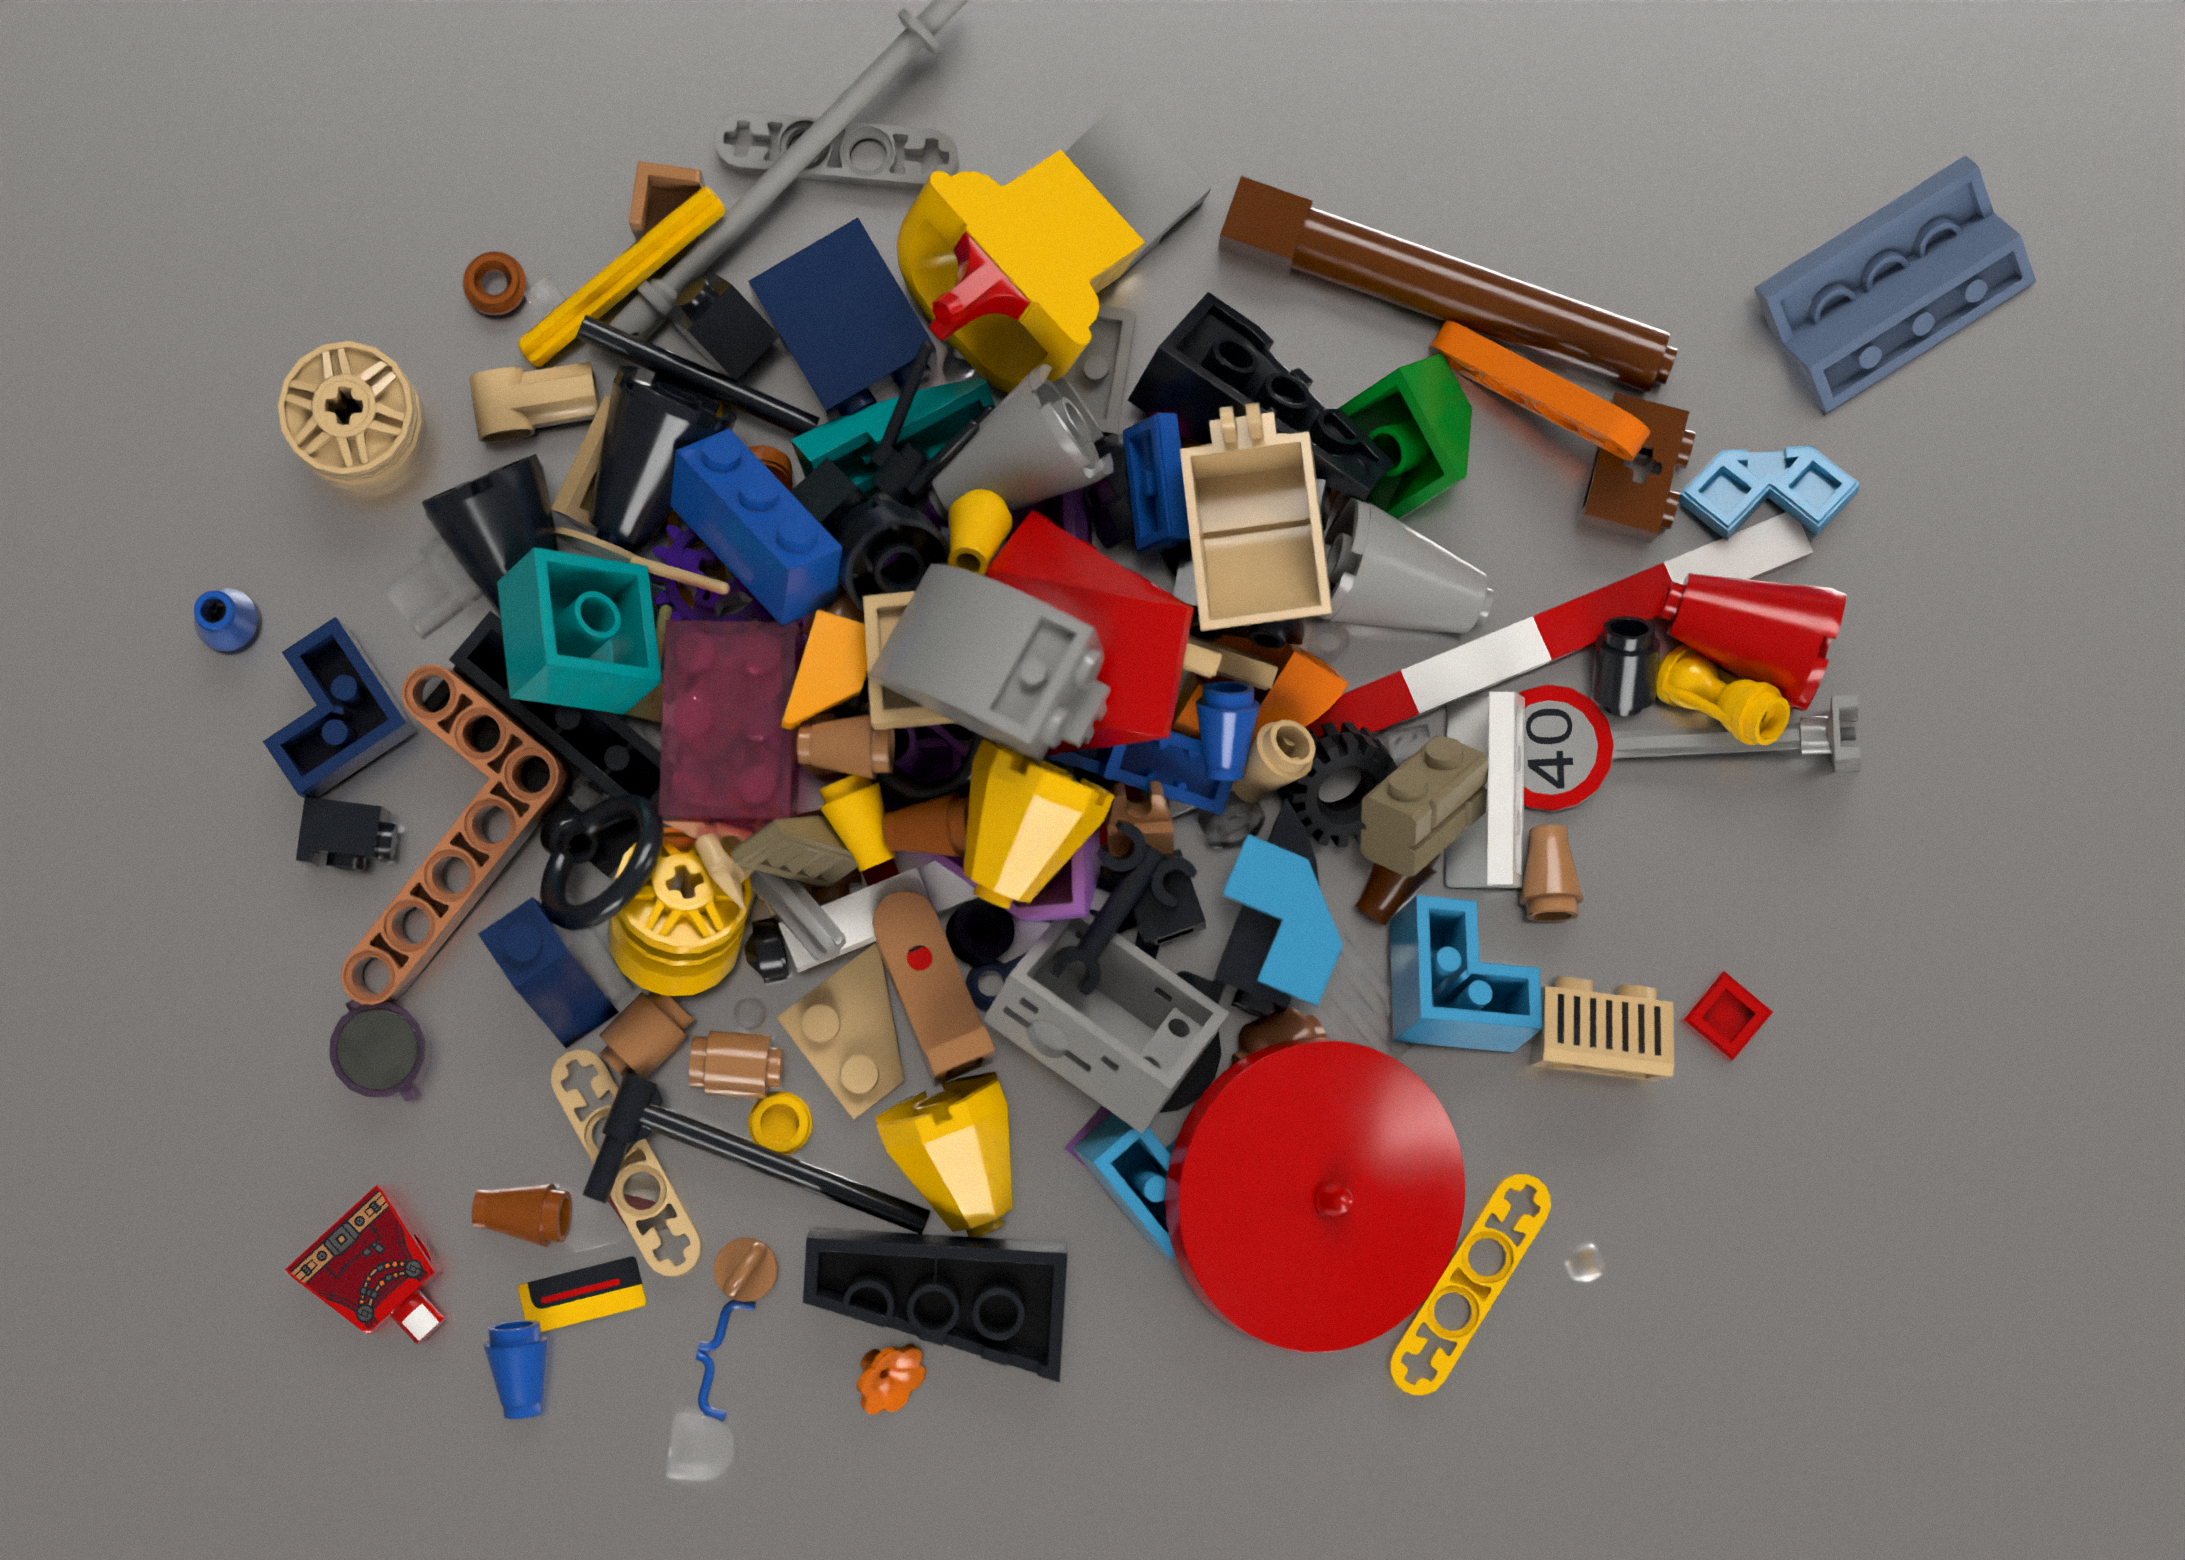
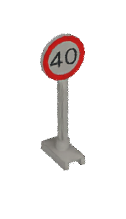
M1547 684L1523 690L1519 693V695L1525 698L1524 806L1530 809L1556 812L1580 805L1598 792L1611 771L1613 760L1616 758L1802 749V755L1831 754L1835 772L1861 771V747H1841L1840 741L1856 740V726L1840 727L1839 721H1858V694L1831 696L1828 716L1800 717V723H1788L1781 736L1772 744L1761 745L1758 743L1746 745L1737 740L1724 726L1615 732L1610 729L1609 721L1592 699L1569 687Z

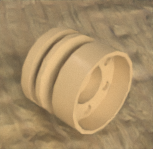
M353 341L321 345L301 357L283 381L277 404L281 431L294 453L314 473L332 486L357 492L383 488L405 475L420 456L427 432L424 404L397 363L376 347ZM353 398L362 409V413L351 414L349 424H344L335 414V411L346 409L348 399Z

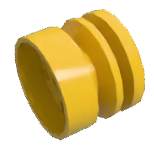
M674 827L664 828V840L659 859L643 888L625 908L609 919L608 938L610 953L619 969L639 987L664 996H688L716 986L734 968L743 941L752 891L749 875L740 883L746 913L709 875L694 845L696 838L690 837ZM636 843L623 855L615 880L629 862ZM724 849V851L729 855V857L732 858V851Z

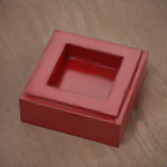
M1722 971L1680 1021L1730 1062L1736 1058L1773 1011L1725 971Z

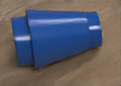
M222 588L208 591L199 596L195 602V630L203 643L210 648L219 651L236 650L244 646L256 631L258 622L256 608L251 599L238 590ZM225 604L226 613L223 619L210 623V616L217 612V607Z
M1235 681L1206 683L1202 686V698L1195 701L1204 763L1206 764L1205 775L1210 779L1220 781L1240 780L1244 778L1245 765L1248 759L1260 703L1254 700V687L1249 684Z
M519 1320L490 1326L488 1328L489 1341L484 1343L483 1346L500 1403L503 1406L504 1418L521 1419L542 1414L548 1337L541 1335L540 1322L536 1320Z

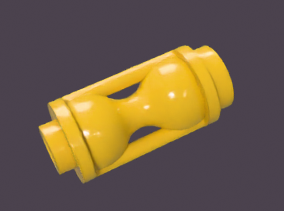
M1686 644L1678 646L1672 652L1666 654L1659 662L1656 693L1662 702L1673 707L1679 706L1690 710L1697 709L1719 720L1727 731L1746 745L1758 743L1761 745L1772 744L1784 732L1790 717V705L1786 699L1782 698L1781 692L1777 687L1767 682L1739 679L1719 669L1712 660Z

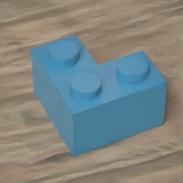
M1416 895L1390 919L1393 1042L1515 1052L1542 1030L1540 967L1479 962L1477 901Z
M1112 1113L1072 1149L1148 1243L1169 1258H1172L1175 1254L1167 1227L1165 1194L1168 1167L1176 1139L1165 1148L1149 1127L1141 1134Z

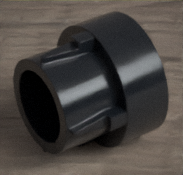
M872 495L873 500L863 502L851 509L841 520L835 536V540L842 546L838 579L849 597L863 613V596L916 591L930 564L948 565L950 546L947 540L925 514L912 507L883 500L877 495ZM901 553L893 563L882 568L884 562L890 556Z

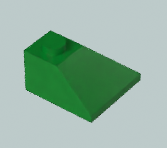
M1443 353L1397 368L1338 408L1344 411L1393 461L1389 470L1365 500L1398 520L1404 518L1467 477L1472 407ZM1352 496V497L1355 498V499H1358V500H1361V501L1363 500V499H1360V498H1358V497Z

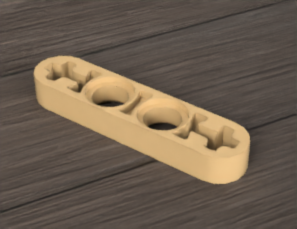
M575 1049L566 1052L557 1059L551 1072V1084L556 1097L594 1165L600 1150L593 1138L594 1129L600 1120L608 1117L612 1105L594 1110L582 1122L577 1110L589 1107L590 1105L580 1090L573 1089L568 1091L565 1088L564 1082L572 1076L568 1066L578 1061L584 1068L596 1067L598 1075L590 1082L597 1098L600 1100L609 1092H611L615 1099L619 1085L609 1066L601 1056L589 1050ZM648 1138L636 1142L635 1145L630 1144L610 1196L648 1265L655 1272L663 1276L676 1277L686 1274L697 1266L702 1256L703 1243L700 1233ZM640 1172H647L653 1175L658 1180L661 1188L657 1203L646 1210H637L631 1207L624 1195V1187L627 1180L632 1175ZM670 1204H672L676 1211L677 1217L664 1220L675 1237L686 1234L691 1244L683 1250V1256L686 1261L678 1266L672 1259L660 1261L657 1257L656 1250L663 1245V1240L656 1227H651L644 1235L638 1225L639 1221L659 1216Z

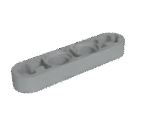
M749 111L733 112L724 117L716 127L714 133L715 150L721 163L730 171L762 176L775 163L768 161L770 157L769 148L749 147L746 157H737L733 145L725 144L727 138H737L739 128H749L753 140L771 142L770 129L780 130L776 142L777 153L780 158L787 151L791 139L799 133H804L818 118ZM851 121L823 149L820 158L809 164L795 179L921 191L930 175L923 174L921 163L903 160L904 174L893 173L897 162L895 141L906 142L904 152L905 155L924 156L927 146H937L939 156L943 159H949L947 165H937L935 171H943L950 176L957 174L959 169L958 149L952 138L944 132L935 129ZM872 138L883 144L887 154L885 161L880 167L865 171L857 168L852 163L850 152L856 142Z

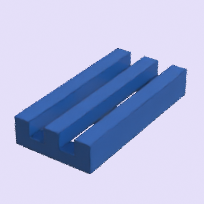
M1157 413L1124 429L1122 432L1136 548L1138 554L1147 555L1160 554L1164 552L1163 548H1173L1178 546V542L1190 540L1177 414Z

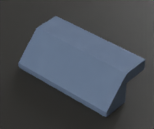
M1964 155L1755 286L1754 289L1772 335L1819 407L1825 413H1828L2035 283L2036 278L2021 234L1994 213L1979 166Z

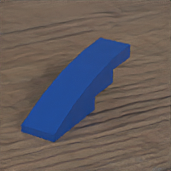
M1173 730L1170 732V737L1165 739L1101 749H1084L1047 757L1150 792V781H1159L1163 786L1165 797L1219 815L1223 814L1233 781H1220L1206 777V764L1204 763L1201 740Z

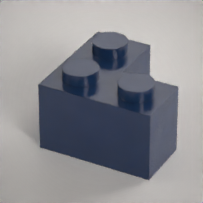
M337 617L332 618L282 652L317 706L265 739L263 743L296 793L302 798H305V796L317 798L416 732V729L348 627Z

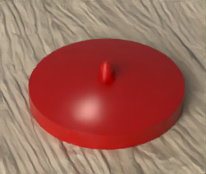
M1302 1038L1269 1045L1249 1054L1224 1071L1204 1091L1185 1119L1175 1141L1166 1179L1165 1207L1170 1242L1176 1260L1195 1294L1209 1310L1237 1331L1273 1346L1301 1352H1330L1361 1345L1383 1335L1411 1315L1427 1298L1448 1266L1461 1230L1465 1207L1464 1165L1455 1130L1443 1106L1424 1081L1408 1067L1378 1050L1360 1044L1329 1038Z

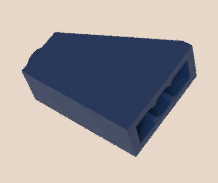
M531 897L478 933L514 989L566 1049L620 1013L564 929L551 922L541 902Z

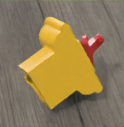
M1061 149L1004 186L999 185L988 175L976 171H962L952 176L943 171L933 172L904 216L896 240L899 269L908 292L931 321L928 328L940 341L948 340L976 372L995 388L1006 393H1010L1032 370L1044 364L1053 367L1047 377L1052 383L1067 374L1091 340L1092 335L1089 328L1096 320L1099 311V301L1096 293L1121 277L1145 244V241Z

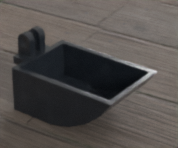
M1285 798L1267 842L1308 859L1319 884L1317 860L1307 831L1288 799ZM1243 904L1213 980H1208L1188 971L1176 973L1177 976L1217 1004L1223 991L1234 995L1231 1003L1232 1007L1258 1018L1269 1017L1272 1010L1284 1012L1292 996L1256 981L1281 921Z

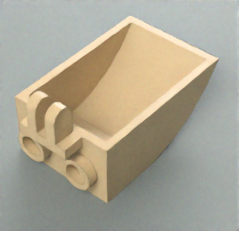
M1259 403L1245 404L1247 416L1235 417L1233 406L1219 408L1220 419L1209 421L1212 443L1199 447L1180 449L1201 631L1332 613L1315 461L1309 431L1277 434L1274 412L1261 414Z

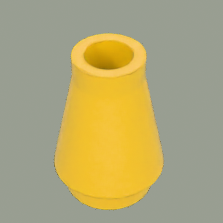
M984 489L971 490L951 505L948 513L950 540L948 565L984 575L988 563L1012 529L1011 514L1005 501L999 495Z
M852 775L819 789L825 804L819 808L855 859L860 872L896 857L895 852L890 851L884 841L883 820L885 809L879 782L873 784L871 778Z

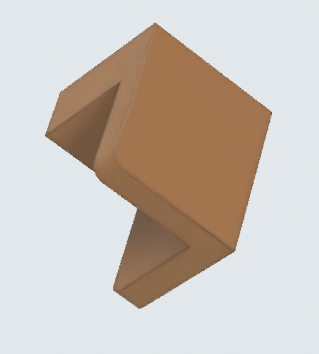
M638 161L629 216V226L635 239L639 240L696 191L706 186L701 170ZM699 236L687 246L693 247L698 242Z

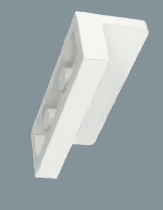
M1515 691L1489 692V697H1465L1447 705V737L1456 739L1464 745L1483 752L1489 759L1487 783L1483 785L1487 789L1486 813L1471 826L1465 827V831L1446 847L1445 883L1450 888H1522L1525 698Z

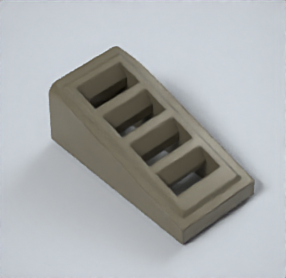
M825 815L774 819L733 848L734 851L731 852L736 865L819 886L833 885L858 867L855 859Z

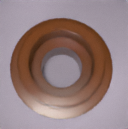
M492 251L477 256L469 263L463 276V290L466 298L475 309L488 315H503L514 310L523 300L527 289V279L522 266L515 258L503 252ZM492 275H502L507 279V286L500 294L491 295L484 289L486 280Z

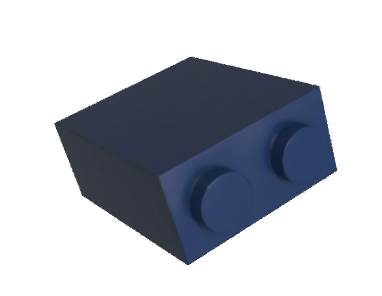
M858 217L748 281L754 298L772 328L780 335L779 340L828 422L839 415L849 416L866 406L877 403L874 395L894 383L901 390L920 345L924 341H930L933 344V350L922 379L932 371L929 363L937 359L936 347Z

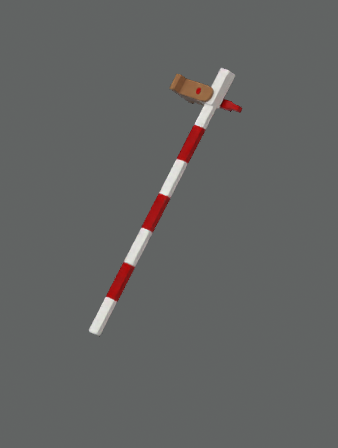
M1785 512L1734 533L1728 540L1724 538L1343 693L1324 714L1304 728L1307 731L1311 729L1316 737L1319 738L1324 735L1321 724L1333 722L1341 733L1342 723L1345 721L1354 723L1359 731L1363 726L1375 735L1596 644L1597 636L1604 630L1605 622L1609 619L1631 616L1650 622L1660 618L1661 608L1671 582L1683 584L1688 573L1755 579L1810 556L1813 553L1812 547L1801 523ZM1124 784L1127 800L1149 798L1150 792ZM1231 787V790H1230V793H1229V794L1234 793V790H1233L1232 787ZM1169 798L1171 818L1197 808ZM1105 819L1099 825L1100 847L1107 845ZM892 858L861 871L867 884L866 888L821 906L845 934L846 943L840 949L838 956L875 941L924 1058L925 1067L934 1087L993 1063L995 1048L986 1027L981 1022L937 916L941 912L978 898V896L973 894L975 888L936 861L899 873ZM783 922L778 923L798 973L823 963L816 961Z

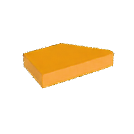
M817 609L781 727L791 730L801 725L803 721L860 695L868 670L865 624Z

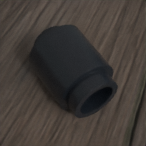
M1615 617L1605 622L1603 632L1596 638L1592 697L1611 714L1633 716L1640 713L1642 709L1651 706L1656 700L1660 641L1655 636V627L1652 623L1638 617Z

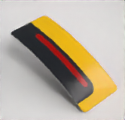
M633 1256L531 1281L518 1286L525 1320L539 1321L541 1332L646 1305V1297L637 1260Z

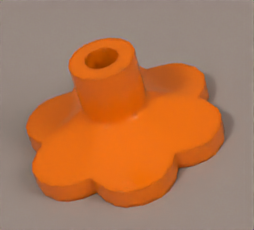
M907 1344L899 1349L892 1346L882 1351L874 1349L864 1355L860 1364L864 1372L857 1381V1390L862 1394L860 1405L866 1413L875 1415L883 1409L889 1412L899 1410L908 1401L910 1392L922 1384L926 1370L920 1364L922 1352L916 1345Z

